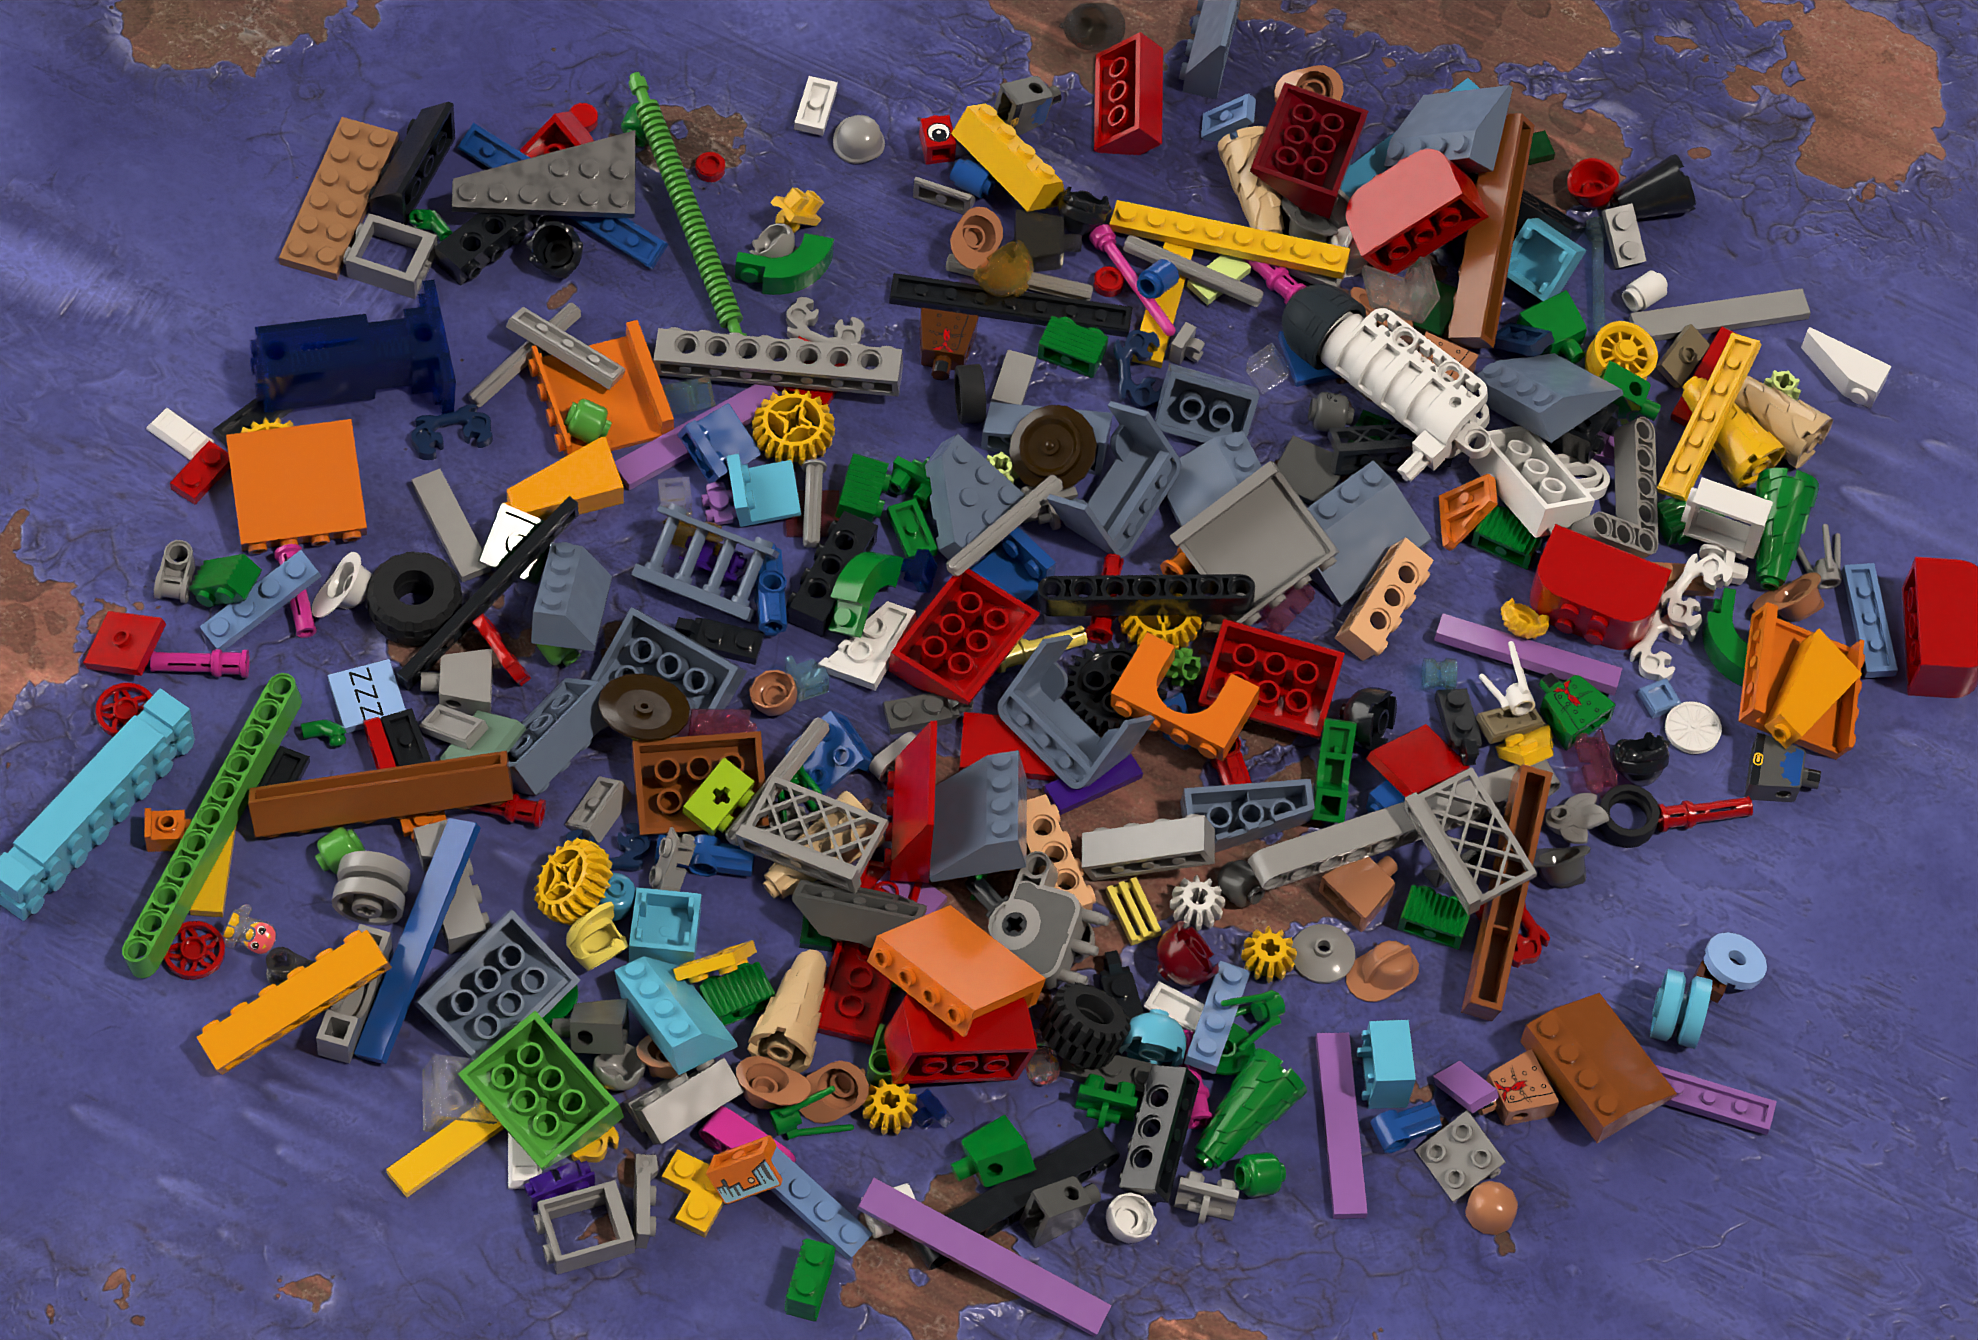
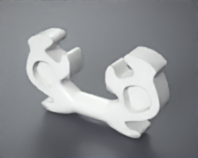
M1693 554L1686 562L1684 572L1673 587L1664 592L1660 604L1664 608L1669 603L1668 617L1673 625L1686 627L1689 631H1692L1702 623L1701 614L1692 616L1693 611H1701L1700 603L1692 598L1682 601V594L1694 578L1703 576L1704 585L1712 590H1716V581L1719 579L1724 580V586L1730 585L1733 579L1732 567L1727 566L1717 555L1706 556L1698 562V554Z
M1658 609L1647 634L1633 647L1630 654V662H1634L1639 657V672L1642 677L1657 681L1667 678L1669 681L1673 676L1675 667L1665 668L1664 665H1670L1672 657L1663 651L1652 654V645L1658 635L1664 631L1669 633V640L1677 645L1682 644L1684 634H1687L1689 641L1692 642L1696 637L1698 628L1689 631L1686 627L1673 625L1669 621L1668 614L1660 618L1662 610Z

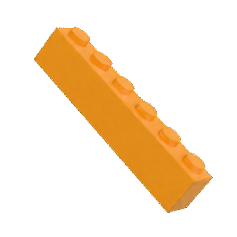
M368 930L352 932L344 938L343 945L335 950L328 948L315 957L316 962L310 966L295 968L287 974L288 979L278 986L271 984L258 993L259 998L249 1004L242 1002L230 1010L231 1015L221 1022L217 1019L205 1025L201 1029L203 1033L196 1038L215 1069L222 1075L391 969L390 963Z

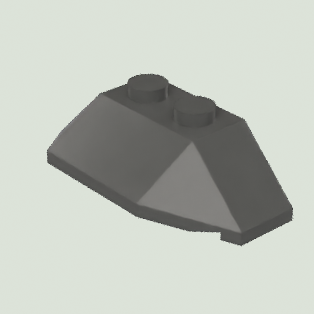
M800 880L792 896V901L820 935L830 937L835 941L860 943L868 948L873 947L877 935L923 917L927 910L926 905L916 903L914 900L901 895L859 887L855 894L824 881L811 883L809 880Z

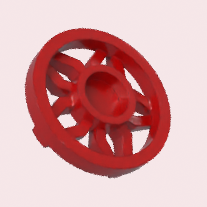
M119 683L109 687L100 695L96 703L98 724L107 734L114 737L120 731L117 730L119 723L125 725L134 715L138 716L144 710L143 705L138 706V703L147 702L153 695L145 687L136 683ZM127 690L135 691L142 695L131 698ZM120 691H121V693H122L123 696H124V697H122V698H119V692H120ZM114 694L115 703L103 705L105 701L111 695ZM113 711L112 714L103 713V712ZM103 719L112 721V727L107 725Z
M184 922L177 935L181 933L182 943L171 945L164 957V961L170 971L184 980L207 977L217 971L224 960V939L214 926L206 922ZM194 929H202L209 933L199 937ZM186 930L191 934L190 937L186 938ZM214 939L209 945L206 944V941ZM219 944L220 950L216 957L212 951ZM177 950H180V951H181L180 954H173V953H171V952H174V951H177ZM210 958L213 963L205 962L204 959ZM171 960L180 961V968L174 965ZM188 963L193 964L189 971H185V966ZM197 963H200V965L202 966V968H205V969L200 970V971H196V970H197Z

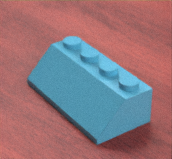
M643 956L614 970L620 996L622 999H628V1008L678 1075L738 1047L735 1039L692 983L690 984L689 979L676 980L673 969L678 965Z

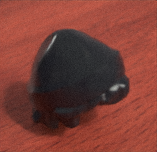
M1068 187L1058 195L1059 202L1057 208L1061 221L1073 236H1086L1096 227L1105 223L1107 215L1112 211L1109 199L1104 195L1102 200H1100L1090 192L1083 190L1070 192L1072 187Z
M559 221L543 222L535 230L532 238L526 243L531 252L529 260L545 274L557 278H568L578 267L582 258L583 243L571 225Z
M1651 732L1645 733L1644 738L1637 740H1618L1613 748L1612 760L1614 768L1629 782L1637 786H1648L1656 781L1668 766L1670 756L1668 747L1670 743L1664 740L1661 735L1654 737Z

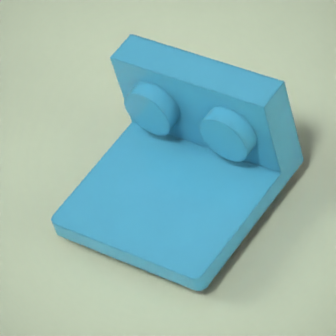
M739 453L727 456L734 505L740 527L801 515L794 467L791 460L749 468L748 464L742 465Z

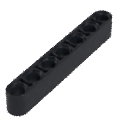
M1243 574L1048 576L1038 584V609L1046 616L1241 615L1252 610L1255 598V582L1251 577ZM1210 593L1214 596H1206L1204 594ZM1236 593H1244L1245 595L1239 596ZM1083 594L1087 595L1088 597H1079V595ZM1117 594L1119 597H1111L1110 595ZM1142 594H1150L1151 596L1145 597ZM1173 594H1181L1183 596L1178 597L1174 596ZM1048 595H1056L1057 597L1050 598V597H1047V596H1048Z
M1095 1128L1034 1163L1035 1171L1002 1182L945 1216L988 1239L1019 1221L1033 1190L1072 1176L1076 1177L1082 1184L1112 1166L1119 1159L1120 1154L1101 1128ZM911 1238V1245L929 1270L936 1269L951 1260Z

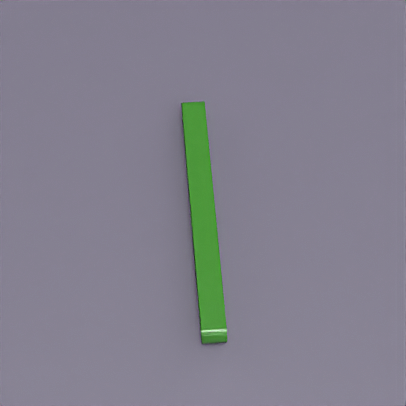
M276 674L268 681L125 941L122 954L131 973L135 977L147 978L158 970L244 812L249 800V788L258 786L300 709L302 697L295 679L290 674Z

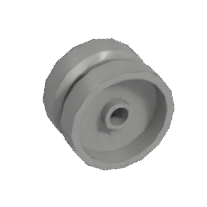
M372 851L348 853L341 858L339 863L338 883L334 887L332 907L347 919L363 924L389 925L398 922L403 916L405 906L404 894L408 891L411 876L410 869L397 858Z

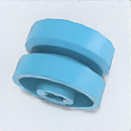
M1667 969L1653 1006L1650 1038L1666 1042L1671 1038L1677 1023L1676 1040L1678 1045L1695 1049L1708 1010L1712 980L1696 976L1691 980L1687 993L1684 994L1686 983L1684 972Z

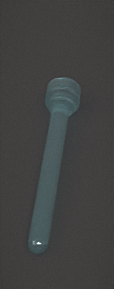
M1592 217L1585 222V235L1592 242L1594 339L1600 329L1605 326L1604 241L1606 240L1607 233L1603 217Z

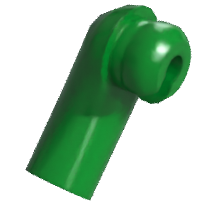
M414 209L409 213V222L413 227L432 230L440 241H443L452 234L451 229L436 211Z
M327 719L301 723L303 739L329 736L331 746H340L346 743L344 733L347 732L342 725Z

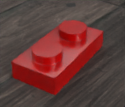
M209 440L170 482L171 490L196 505L230 468L228 452Z

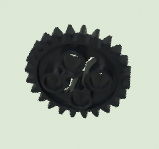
M1108 641L1107 649H1103L1099 643H1096L1095 653L1086 648L1084 649V658L1076 656L1074 665L1069 666L1068 685L1065 691V698H1070L1068 706L1071 709L1077 708L1075 713L1080 718L1085 717L1084 722L1088 726L1092 723L1096 724L1095 733H1099L1102 728H1107V731L1113 728H1120L1125 720L1134 719L1131 716L1124 717L1115 710L1109 709L1108 706H1111V692L1124 672L1116 671L1113 668L1119 667L1125 670L1137 650L1136 644L1130 650L1125 649L1124 641H1121L1119 648H1114L1112 641ZM1166 679L1162 680L1157 689L1162 701L1167 698ZM1095 683L1100 687H1091L1088 684Z

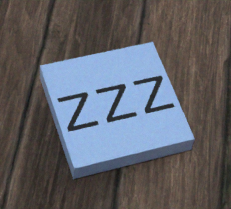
M389 659L328 675V682L339 717L347 733L364 729L363 720L378 716L381 720L383 716L406 710Z

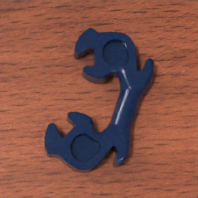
M1133 330L1128 334L1124 347L1121 346L1119 339L1116 340L1113 347V353L1118 362L1119 370L1117 391L1121 402L1124 401L1127 393L1134 407L1144 410L1153 405L1158 406L1162 386L1155 392L1152 386L1156 379L1152 377L1143 378L1140 385H1135L1131 379L1130 358L1131 355H1135L1138 361L1150 360L1153 353L1147 351L1148 346L1157 351L1160 341L1155 332L1147 333L1141 330Z
M468 404L455 412L438 416H419L415 419L417 428L411 434L412 446L419 453V459L434 460L437 458L434 447L443 450V437L440 432H435L440 427L457 423L464 424L463 438L465 442L469 444L471 438H476L478 448H484L493 441L491 419L487 414L477 412L476 404Z
M638 823L626 825V832L630 835L624 837L621 832L618 833V848L620 851H625V853L619 857L609 858L613 863L610 871L620 869L624 871H639L643 869L642 859L649 854L650 841L647 836H640ZM577 829L569 832L566 835V841H573L576 838L582 840L583 830ZM590 836L588 841L595 843L594 837Z

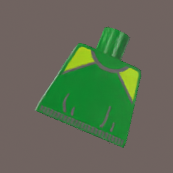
M1609 360L1599 377L1623 391L1622 396L1611 402L1619 406L1618 419L1621 421L1620 425L1635 420L1638 415L1654 421L1659 413L1661 404L1647 399L1651 387L1650 383Z

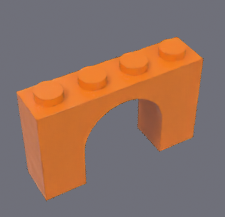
M1147 632L1111 692V707L1124 717L1138 718L1152 715L1155 720L1148 729L1152 731L1160 730L1170 735L1171 739L1181 745L1188 744L1198 749L1203 756L1209 759L1216 758L1224 761L1259 701L1260 687L1231 673L1217 699L1209 708L1193 714L1176 712L1162 702L1157 692L1160 683L1175 660V646Z

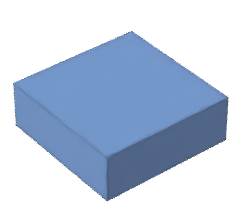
M1667 678L1642 687L1638 691V696L1652 719L1669 713L1673 707L1681 704Z

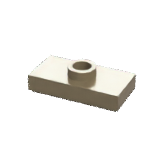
M1692 324L1687 325L1656 365V368L1674 388L1680 387L1709 349L1710 344Z
M1502 707L1478 713L1476 716L1477 724L1490 744L1504 741L1505 738L1514 734L1524 735L1545 725L1536 708L1521 716L1512 714L1511 709L1503 710Z

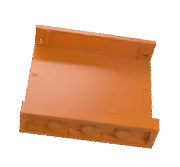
M638 320L626 322V336L588 345L626 369L623 377L610 390L553 355L542 357V354L538 352L537 346H532V359L528 360L530 374L532 377L537 376L539 384L536 386L541 402L546 401L548 409H545L548 424L550 427L555 426L557 434H554L558 452L564 451L565 457L588 444L572 437L567 432L568 426L564 425L571 404L573 402L578 403L581 399H587L607 409V420L612 422L606 435L610 451L653 441L674 429V417Z

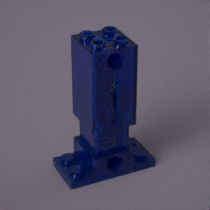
M435 280L422 281V293L417 294L418 307L403 309V318L368 322L366 314L255 327V339L250 340L252 356L250 357L252 376L255 375L256 399L257 401H263L264 412L375 399L377 389L410 386L412 394L432 392L433 403L440 406L441 415L454 412L456 379Z

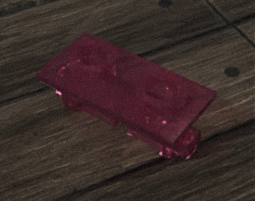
M1306 585L1297 591L1292 587L1284 593L1287 599L1277 607L1271 609L1268 605L1261 610L1263 614L1256 623L1258 624L1265 620L1268 623L1267 628L1270 632L1282 633L1296 618L1289 608L1291 607L1297 614H1300L1314 600V588Z
M691 709L688 736L757 731L755 723L750 721L751 710Z
M1599 729L1593 737H1588L1587 733L1577 735L1574 746L1579 762L1591 764L1583 765L1581 768L1587 790H1590L1593 794L1600 793L1602 799L1608 790L1618 784L1617 772L1613 767L1609 753V744L1605 739L1603 729Z

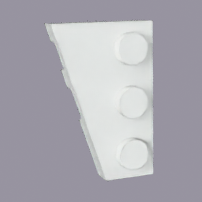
M887 601L866 620L861 638L852 637L841 642L838 645V650L829 658L825 657L818 663L819 671L876 691L889 668L890 652L917 619L916 611Z

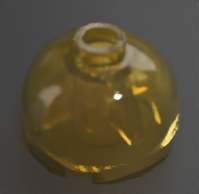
M1019 239L1017 244L1015 241H1011L987 257L989 260L987 266L983 269L979 265L973 273V278L988 294L995 297H1006L1013 294L1017 297L1029 288L1027 282L1033 275V258L1028 248Z

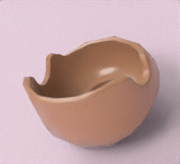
M780 670L763 672L755 678L752 686L749 688L751 702L759 712L767 716H781L790 711L797 700V686L793 677Z
M1494 1181L1482 1182L1475 1186L1470 1194L1465 1210L1466 1217L1472 1227L1483 1234L1498 1235L1507 1231L1512 1226L1517 1214L1518 1201L1513 1190L1506 1185Z

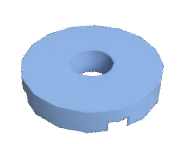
M1729 932L1719 933L1710 939L1704 950L1706 953L1704 955V963L1710 974L1722 984L1727 985L1730 983L1736 985L1734 989L1747 990L1754 988L1762 981L1767 971L1766 959L1761 950L1752 941L1741 935ZM1730 958L1735 959L1740 965L1733 963Z

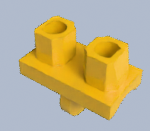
M793 187L786 197L775 196L770 202L773 206L782 208L776 216L775 223H783L790 226L794 233L798 231L801 224L817 226L822 220L816 213L824 204V201L814 191L807 190L804 193L800 189Z

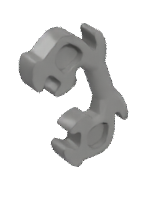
M807 297L797 298V302L787 310L786 322L789 326L787 327V337L790 339L800 336L811 342L826 340L835 344L850 345L853 343L860 344L861 335L864 334L865 325L856 317H851L850 326L843 325V320L840 319L835 325V337L828 338L811 331L807 326H814L817 323L819 310L810 311L814 308V301Z

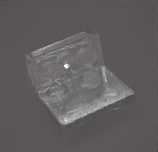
M1419 257L1415 264L1407 270L1405 278L1364 265L1361 269L1369 304L1374 309L1386 308L1403 320H1411L1423 324L1440 299L1429 259Z
M434 1054L422 1070L423 1131L436 1133L444 1121L448 1119L497 1124L498 1120L458 1076V1073L475 1059Z

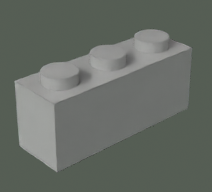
M725 1058L709 1060L695 1067L697 1071L687 1077L684 1073L667 1082L669 1088L664 1092L658 1094L657 1091H653L639 1100L641 1106L633 1111L654 1145L663 1144L744 1092Z

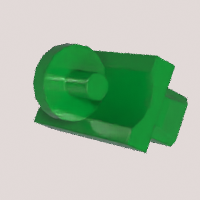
M897 456L893 462L892 477L888 487L889 491L897 495H903L908 487L916 491L913 499L916 498L919 506L926 510L931 505L930 495H932L930 477L927 478L925 464L930 457H927L923 463L916 459L911 463Z
M1089 1074L1084 1085L1080 1084L1075 1108L1087 1111L1086 1117L1098 1119L1097 1128L1104 1130L1105 1122L1119 1124L1120 1119L1133 1122L1138 1098L1135 1097V1084L1124 1081L1118 1082L1115 1093L1103 1090L1106 1079L1095 1074Z

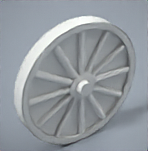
M1683 702L1673 707L1665 721V733L1670 743L1677 749L1689 754H1701L1710 751L1718 743L1722 732V725L1718 715L1710 707L1698 702Z

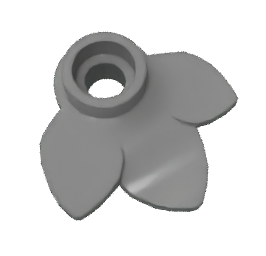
M1581 793L1570 797L1564 805L1551 808L1546 814V824L1554 833L1562 835L1565 841L1573 844H1586L1588 842L1587 830L1609 821V816L1602 807L1596 805V794Z

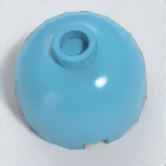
M1151 1009L1149 1013H1142L1130 1020V1031L1119 1049L1121 1054L1126 1051L1128 1058L1162 1066L1163 1062L1171 1061V1066L1173 1067L1183 1064L1186 1050L1184 1029L1175 1019L1169 1017L1168 1012L1161 1009Z

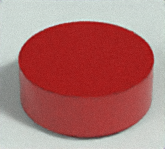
M579 103L570 108L569 111L575 115L588 132L593 131L597 127L598 112L595 107L587 103Z
M715 152L702 153L696 159V175L705 182L720 180L725 174L724 158Z
M1102 267L1095 273L1094 289L1104 297L1117 296L1123 289L1124 277L1115 267Z

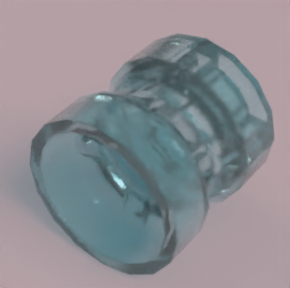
M1424 658L1422 662L1423 689H1434L1436 686H1443L1444 689H1456V659L1446 658L1444 661H1436L1434 658Z

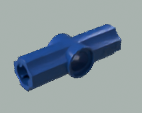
M773 544L772 549L780 554L778 559L768 555L765 556L755 581L754 601L757 604L759 630L763 631L765 635L776 636L787 629L785 603L787 580L783 574L782 550Z
M659 834L656 846L655 864H657L660 857L659 846L661 840L664 837H667V835ZM702 834L695 836L694 843L696 847L689 866L678 863L676 866L689 868V871L693 874L703 877L714 876L717 872L751 877L755 854L740 849L739 845L722 843L715 836Z

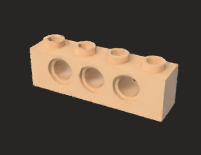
M1406 537L1392 545L1341 626L1335 639L1362 661L1373 655L1379 656L1388 645L1386 638L1389 633L1394 632L1401 624L1402 618L1400 615L1403 610L1408 609L1416 599L1415 590L1417 587L1422 586L1430 576L1428 569L1434 560Z
M1046 794L1028 799L1026 856L1032 852L1040 851L1049 858L1059 859V862L1053 863L1058 871V879L1054 888L1061 889L1059 885H1069L1072 889L1064 891L1074 894L1085 909L1092 910L1093 904L1096 903L1094 891L1091 885L1086 886L1082 877L1084 876V870L1082 869L1081 861L1079 858L1074 859L1070 850L1072 849L1070 836L1067 831H1062L1059 825L1060 814L1057 806L1050 804ZM1042 830L1047 832L1048 835H1038L1036 831ZM1046 866L1038 867L1034 875L1042 874Z

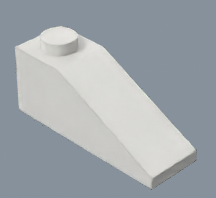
M1809 327L1801 346L1803 351L1843 396L1851 399L1856 404L1864 405L1871 409L1886 382L1891 366Z

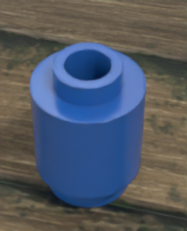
M959 159L950 173V180L955 182L956 187L978 198H982L984 195L989 196L996 184V179L983 166L969 159L966 161Z
M1160 259L1139 275L1137 289L1145 298H1158L1178 283L1179 272L1171 261Z

